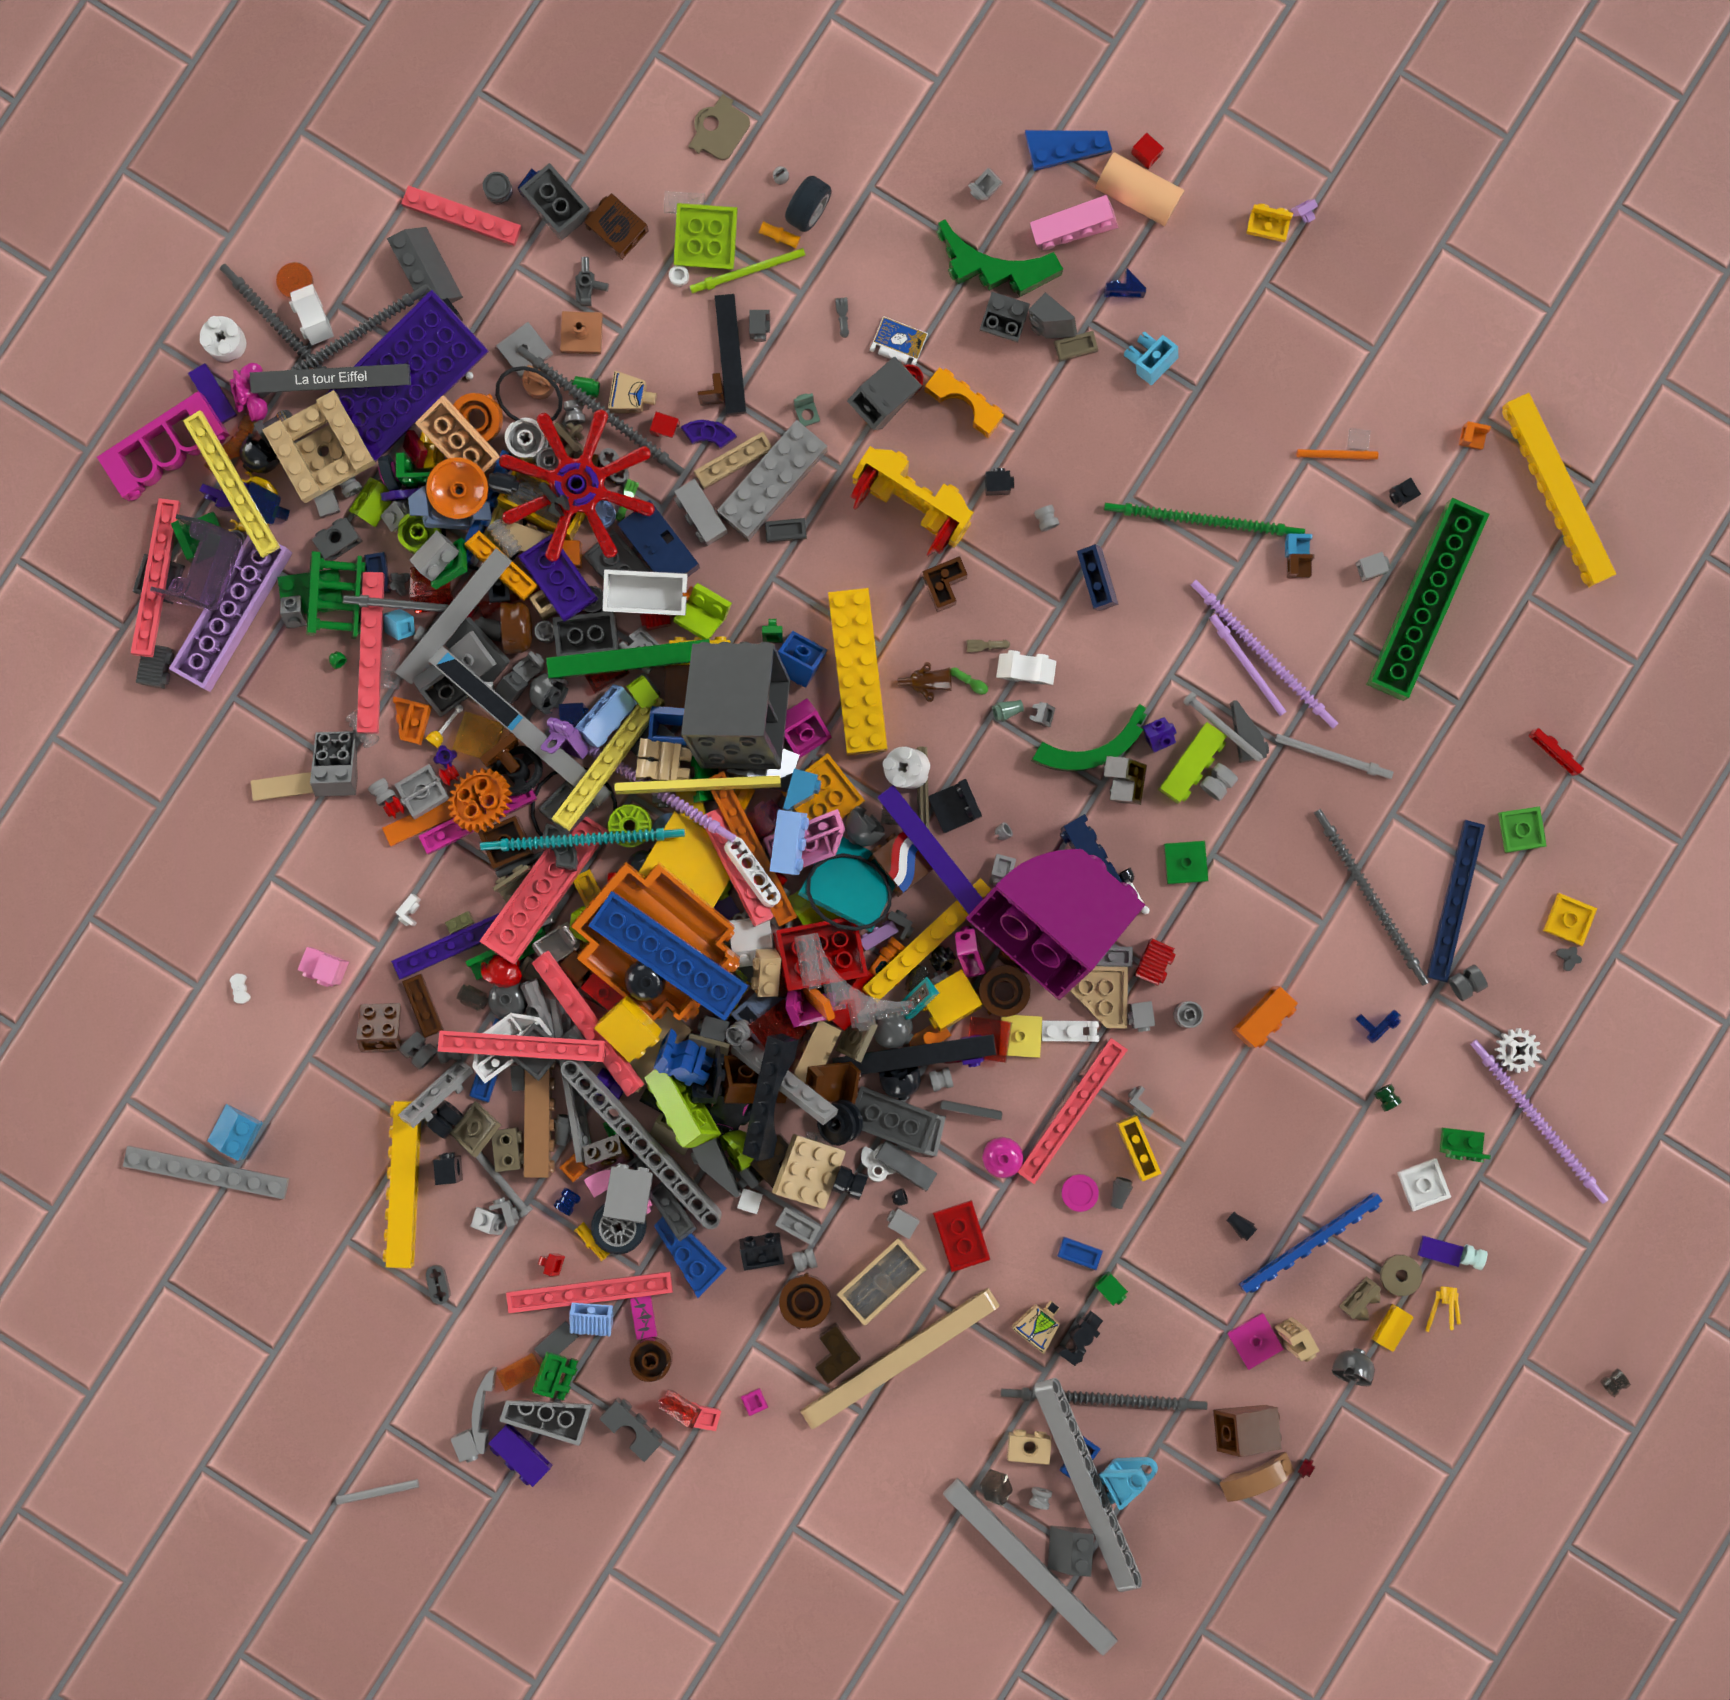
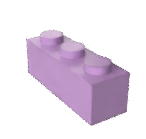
M888 920L882 924L881 928H874L869 935L866 933L860 936L865 951L899 932L893 921L890 922Z

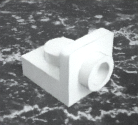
M410 894L395 912L399 915L398 920L405 926L409 924L415 926L417 924L416 921L408 916L410 913L414 914L420 907L418 903L421 899L415 894Z

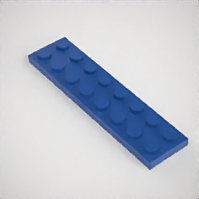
M611 891L589 924V927L645 966L651 968L659 976L724 1021L727 1020L749 987L745 982L614 891Z

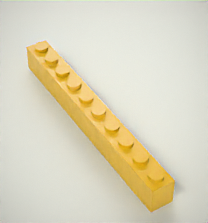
M1530 393L1507 402L1502 407L1503 417L1506 421H1509L1512 427L1511 433L1520 444V452L1529 463L1530 473L1535 475L1537 479V487L1546 498V506L1555 517L1556 527L1562 531L1564 544L1570 548L1573 554L1572 560L1581 571L1582 581L1589 588L1616 575L1615 569Z

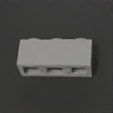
M695 479L674 491L676 495L674 501L679 509L684 508L687 514L684 517L690 526L694 524L698 530L695 534L701 543L705 541L708 546L728 534L726 527Z

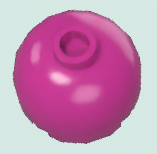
M1007 1137L994 1138L988 1142L982 1155L983 1164L987 1171L999 1178H1008L1016 1174L1021 1168L1024 1158L1018 1143Z

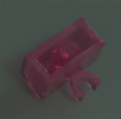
M773 799L766 803L761 801L753 808L755 812L751 811L747 814L760 842L764 840L763 838L768 837L776 827L777 812L781 809Z

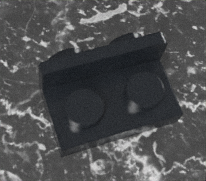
M770 1232L760 1236H747L739 1240L744 1271L785 1264L779 1232Z

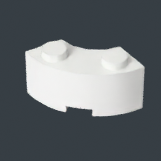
M313 284L291 292L292 301L289 304L294 313L297 312L302 324L300 331L304 339H309L311 345L334 337L331 325L323 311V305Z
M1008 650V653L999 654L996 678L1015 682L1027 681L1031 684L1053 685L1056 661L1048 659L1049 656L1045 654H1037L1036 657L1020 655L1019 651Z

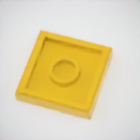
M1557 893L1543 931L1576 945L1583 946L1597 908Z

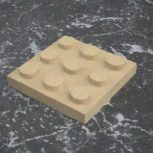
M793 1134L772 1193L825 1209L846 1151Z

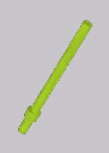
M801 248L714 278L712 276L705 278L702 282L690 285L691 293L704 289L711 290L716 285L806 256L805 251Z

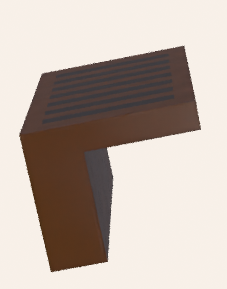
M720 373L712 374L714 390L697 391L701 406L724 403L723 383Z

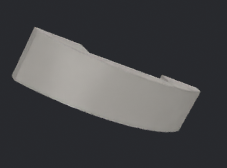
M493 1367L482 1380L473 1404L472 1432L479 1454H484L487 1450L489 1429H482L481 1426L486 1391H492L495 1388L497 1367Z

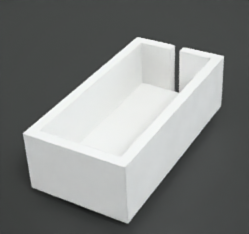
M605 569L603 611L686 615L687 596H683V593L687 592L688 574Z

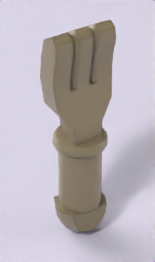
M967 640V652H982L987 648L989 650L1007 649L1010 646L1008 640H989L988 642L983 640Z

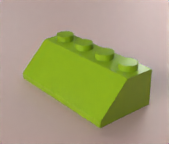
M656 1069L644 1077L648 1090L656 1098L658 1108L663 1111L667 1118L668 1126L673 1129L676 1141L682 1148H694L721 1135L705 1104L691 1103V1086L679 1081L674 1075L668 1076L666 1073H659Z

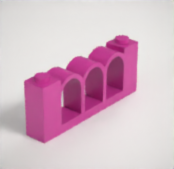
M197 391L97 456V459L122 498L128 501L138 499L142 495L141 493L146 491L143 486H152L161 479L163 469L167 471L177 470L184 465L187 454H202L197 445L185 447L172 427L185 417L191 416L200 410L205 415L221 444L230 436L202 393ZM166 430L175 444L176 455L171 461L162 463L149 444V441ZM141 446L152 461V471L144 478L137 477L125 456Z

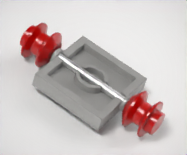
M428 764L396 783L395 787L401 799L392 796L393 801L390 803L384 801L386 805L383 808L389 817L393 816L396 818V813L401 812L404 814V806H406L412 817L417 819L449 799L442 784L444 782V784L451 786L450 781L453 779L459 781L457 777L460 774L454 765L450 767L447 764L446 770L439 768V776L437 777L432 766Z

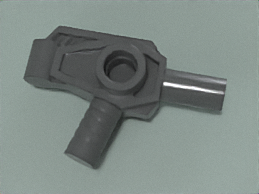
M581 257L582 271L575 277L576 302L580 303L581 306H592L591 295L593 288L608 292L609 284L595 281V274L590 271L589 257Z

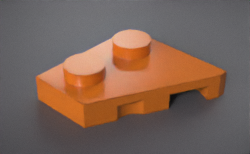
M393 696V703H395L397 711L396 720L399 724L400 740L422 745L432 706Z

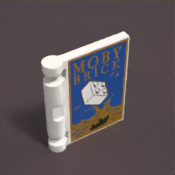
M883 316L869 351L874 352L877 345L880 347L878 355L889 359L896 357L904 365L907 364L910 358L913 359L911 365L916 366L928 333Z

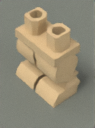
M640 738L636 780H645L646 777H650L654 781L689 780L690 769L679 768L680 760L691 762L692 753L690 749L683 748L681 744L654 742L650 739ZM649 757H652V758H654V760H657V761L651 762V761L648 760V758H649Z

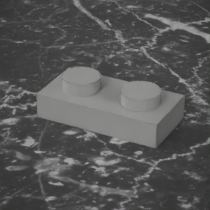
M786 1206L775 1224L810 1245L821 1228L820 1225Z

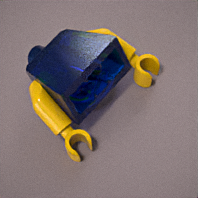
M248 471L245 472V474L250 476V479L247 481L242 479V481L248 485L247 490L268 527L274 524L275 518L287 521L290 510L279 506L281 497L278 496V491L268 480L254 476ZM239 518L238 521L233 519L229 521L236 525L234 529H228L229 531L238 530L246 532L242 523L239 522Z

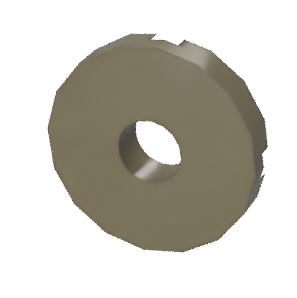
M1394 1255L1389 1257L1381 1267L1380 1280L1383 1287L1390 1293L1397 1296H1408L1420 1287L1422 1270L1413 1258L1406 1255ZM1399 1270L1406 1272V1278L1403 1281H1398L1396 1278V1273Z

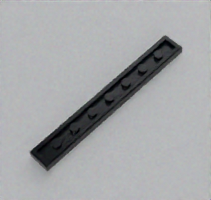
M994 1034L869 1052L865 1053L862 1062H858L848 1056L832 1058L833 1064L852 1062L861 1071L862 1075L997 1055Z

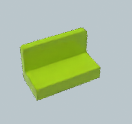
M370 477L352 504L349 512L376 527L381 520V515L392 503V501H383L381 499V493L389 492L388 488L378 480Z

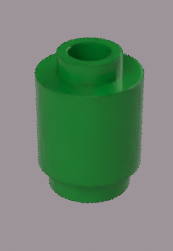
M575 376L574 380L571 379L572 385L576 384V388H581L582 392L586 391V395H591V399L593 397L598 398L600 382L592 378Z

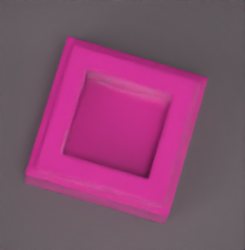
M760 1388L741 1396L749 1416L768 1408Z

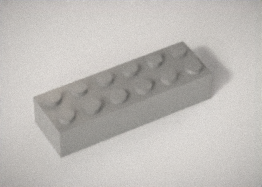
M796 420L717 510L718 515L745 539L750 541L827 453V445Z

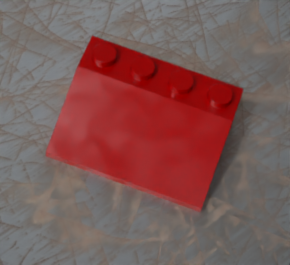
M844 918L832 920L840 925L858 927V925ZM823 921L773 932L775 948L781 957V970L787 992L868 976L859 930L841 929Z

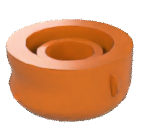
M465 394L453 404L469 423V416L472 410L480 409L484 413L486 419L484 425L475 429L487 442L492 441L501 431L503 425L502 410L491 394Z

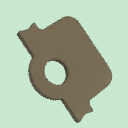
M723 93L714 107H706L696 115L694 125L697 133L688 147L694 149L698 154L705 150L719 160H726L732 155L749 129L750 119L747 115L732 106L734 100L726 97ZM708 117H715L719 121L717 129L709 131L703 126L704 120Z

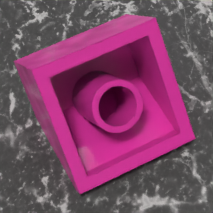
M808 698L787 710L784 738L792 751L799 754V758L832 738L817 710Z

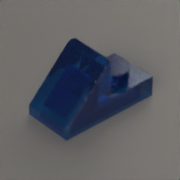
M1126 268L1124 274V283L1114 280L1106 283L1104 288V297L1144 298L1146 294V287L1128 268Z

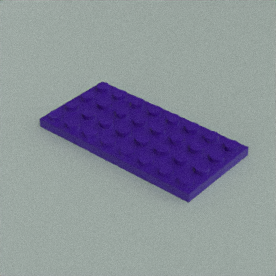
M431 290L353 366L410 364L411 385L330 389L326 394L333 390L337 393L366 448L375 462H377L489 350L434 290Z

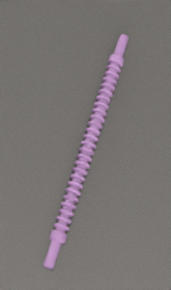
M1477 1039L1471 1042L1470 1045L1483 1059L1482 1063L1484 1066L1489 1067V1071H1493L1492 1075H1496V1080L1501 1081L1500 1085H1504V1089H1508L1507 1093L1512 1094L1511 1098L1516 1099L1515 1103H1519V1108L1522 1107V1111L1527 1112L1526 1116L1531 1117L1530 1121H1534V1126H1538L1539 1131L1542 1130L1541 1134L1546 1135L1545 1139L1550 1140L1549 1144H1553V1149H1557L1556 1152L1561 1153L1560 1157L1565 1158L1564 1162H1568V1167H1572V1171L1576 1172L1575 1175L1580 1176L1579 1180H1583L1585 1188H1589L1602 1204L1607 1202L1608 1198L1596 1184V1179L1593 1176H1589L1590 1172H1586V1167L1582 1168V1163H1578L1579 1159L1574 1158L1575 1154L1570 1153L1571 1149H1567L1566 1144L1563 1145V1140H1559L1560 1136L1555 1135L1556 1131L1551 1130L1552 1126H1548V1122H1544L1545 1118L1540 1117L1541 1113L1536 1112L1537 1108H1533L1532 1103L1529 1104V1099H1525L1526 1095L1521 1094L1522 1090L1517 1089L1518 1085H1514V1081H1510L1511 1077L1506 1076L1507 1072L1502 1071L1503 1067H1499V1063L1495 1062V1057L1489 1055Z

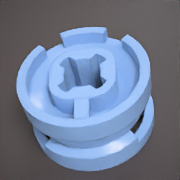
M598 502L595 510L604 527L609 528L615 522L616 511L611 502Z

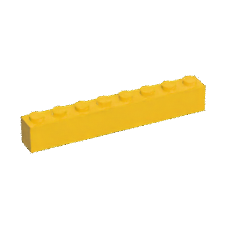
M394 1101V1105H391L390 1117H393V1125H390L389 1128L392 1146H389L388 1149L391 1167L387 1169V1179H390V1187H387L386 1200H389V1208L385 1210V1220L388 1221V1229L384 1231V1241H387V1248L383 1251V1262H386V1267L412 1268L415 1262L421 1121L412 1128L398 1116L413 1101Z

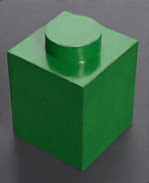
M1109 1271L1094 1285L1113 1306L1121 1304L1127 1297L1125 1294L1128 1291Z

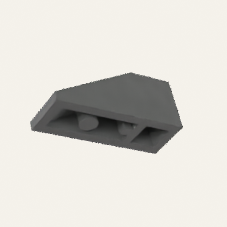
M1237 700L1232 701L1230 707L1234 731L1262 754L1263 759H1265L1267 754H1269L1268 743L1264 742L1263 735ZM1237 745L1239 763L1255 761L1254 758Z

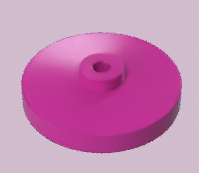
M1077 1174L1069 1177L1064 1182L1061 1194L1064 1203L1070 1209L1083 1212L1091 1209L1096 1204L1099 1190L1092 1178L1083 1174Z

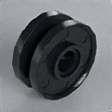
M842 1099L832 1102L831 1104L838 1109L837 1115L824 1125L817 1121V1127L825 1141L831 1145L840 1146L855 1140L861 1134L863 1118L859 1109L852 1102Z

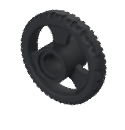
M516 746L509 752L512 756L524 754L522 759L513 757L520 765L518 772L511 774L500 760L492 766L494 772L497 771L501 775L507 774L515 783L513 788H508L512 792L510 796L526 794V792L531 791L532 788L534 789L537 786L536 784L539 783L542 777L543 764L541 758L526 746ZM534 763L535 770L533 776L526 782L530 776L528 766Z

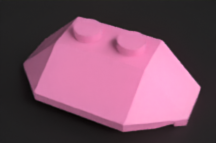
M838 809L809 820V826L805 830L804 836L806 847L802 851L801 858L803 859V868L836 856L845 830ZM774 834L763 838L770 858L772 857Z

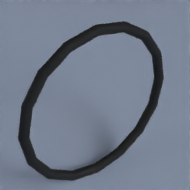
M526 366L512 367L501 374L496 382L495 396L500 408L508 417L515 421L520 420L512 415L503 405L499 395L500 384L508 374L514 371L526 370L544 377L555 388L559 399L558 409L551 419L552 422L557 419L562 411L563 398L559 387L550 376L538 369Z

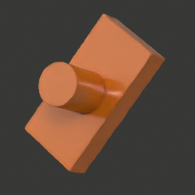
M930 1024L914 1034L908 1044L910 1046L942 1042L952 1035L947 1028L940 1032L938 1028L934 1029Z

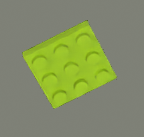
M677 203L674 266L734 270L738 208Z

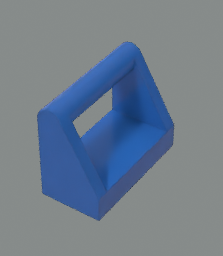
M652 706L648 739L654 742H669L687 746L683 737L656 735L659 724L682 726L684 708Z

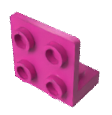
M803 990L787 992L785 1008L794 1027L806 1026L813 1022L826 1020L805 1000ZM834 991L824 993L823 995L830 1001L834 1012Z

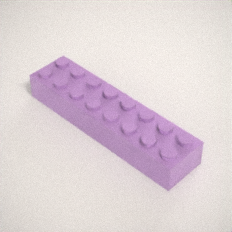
M248 535L169 669L211 692L277 581V577L280 576L293 553L279 544V549L262 558Z

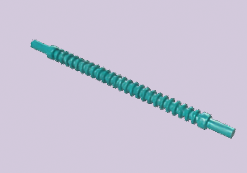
M657 828L656 831L654 829H651V831L645 829L644 832L640 829L639 832H636V830L630 832L628 830L627 833L616 831L615 834L611 831L610 834H607V832L601 834L599 832L598 835L587 833L586 836L581 833L580 836L578 834H575V836L569 834V837L564 834L563 837L558 835L555 838L552 835L551 838L549 836H546V838L540 836V839L535 836L534 839L523 837L522 840L520 838L516 840L514 838H511V840L504 838L501 841L481 842L480 849L481 851L497 849L502 851L512 849L514 851L515 848L526 850L527 847L529 849H532V847L538 849L539 846L541 849L544 846L555 848L556 845L560 848L561 845L567 847L568 844L572 847L573 844L584 846L587 843L589 846L591 843L593 845H596V843L601 845L602 842L613 844L614 841L619 844L620 841L622 843H625V841L631 843V840H634L636 843L637 840L642 842L644 839L646 842L649 839L652 841L655 839L657 841H664L665 838L685 837V829L664 830L663 828Z

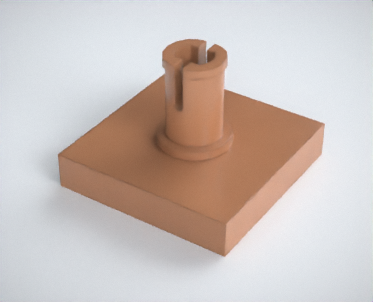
M562 311L561 353L601 354L603 314L601 312Z

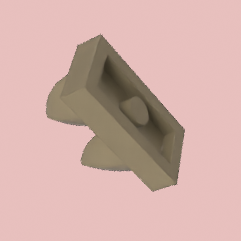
M1366 1276L1339 1307L1353 1319L1369 1320L1366 1305L1368 1303H1380L1379 1291L1381 1288Z

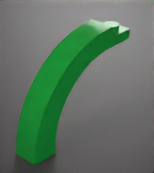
M1139 704L1122 732L1115 739L1099 748L1079 752L1065 751L1052 747L1042 741L1031 761L1052 770L1066 772L1086 771L1103 766L1107 756L1119 757L1140 736L1144 729L1138 727L1137 724L1141 725L1147 716L1144 713L1146 707Z

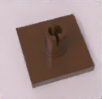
M511 732L481 756L480 760L488 769L500 760L512 774L520 765L509 752L520 743Z

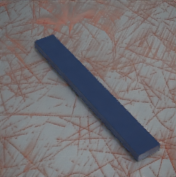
M1468 820L1463 821L1426 975L1427 978L1448 982L1483 837L1484 824Z

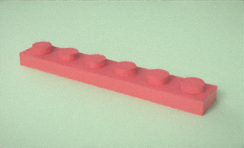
M409 185L401 203L403 207L513 246L516 245L522 229L519 224Z
M720 808L706 813L708 818L712 817V821L720 822V826L731 832ZM705 828L753 926L756 927L773 919L774 916L770 908L765 907L760 902L726 854L724 846L728 840L717 833L713 834L708 828ZM737 844L732 845L731 849H737L739 846ZM739 854L737 858L739 859L743 854ZM742 859V866L749 869L746 860Z

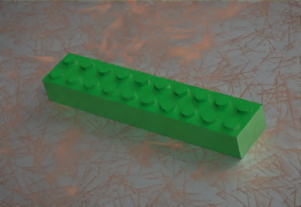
M1453 497L1446 503L1366 685L1402 701L1410 697L1487 522L1489 513Z

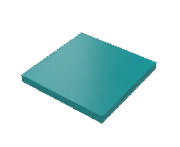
M842 837L836 853L857 855L866 860L872 855L870 850L858 844L855 845ZM846 857L830 859L817 867L811 878L810 893L814 904L858 926L871 924L878 919L888 902V890L883 878L872 866L858 859ZM874 859L871 862L885 874L893 892L896 885ZM806 879L798 895L809 900L806 893ZM875 926L866 930L872 932Z

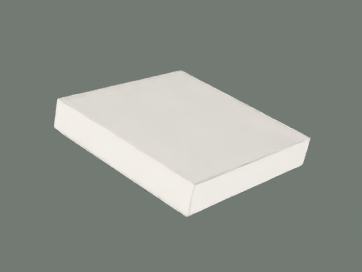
M1436 1158L1397 1172L1411 1211H1416L1451 1198Z

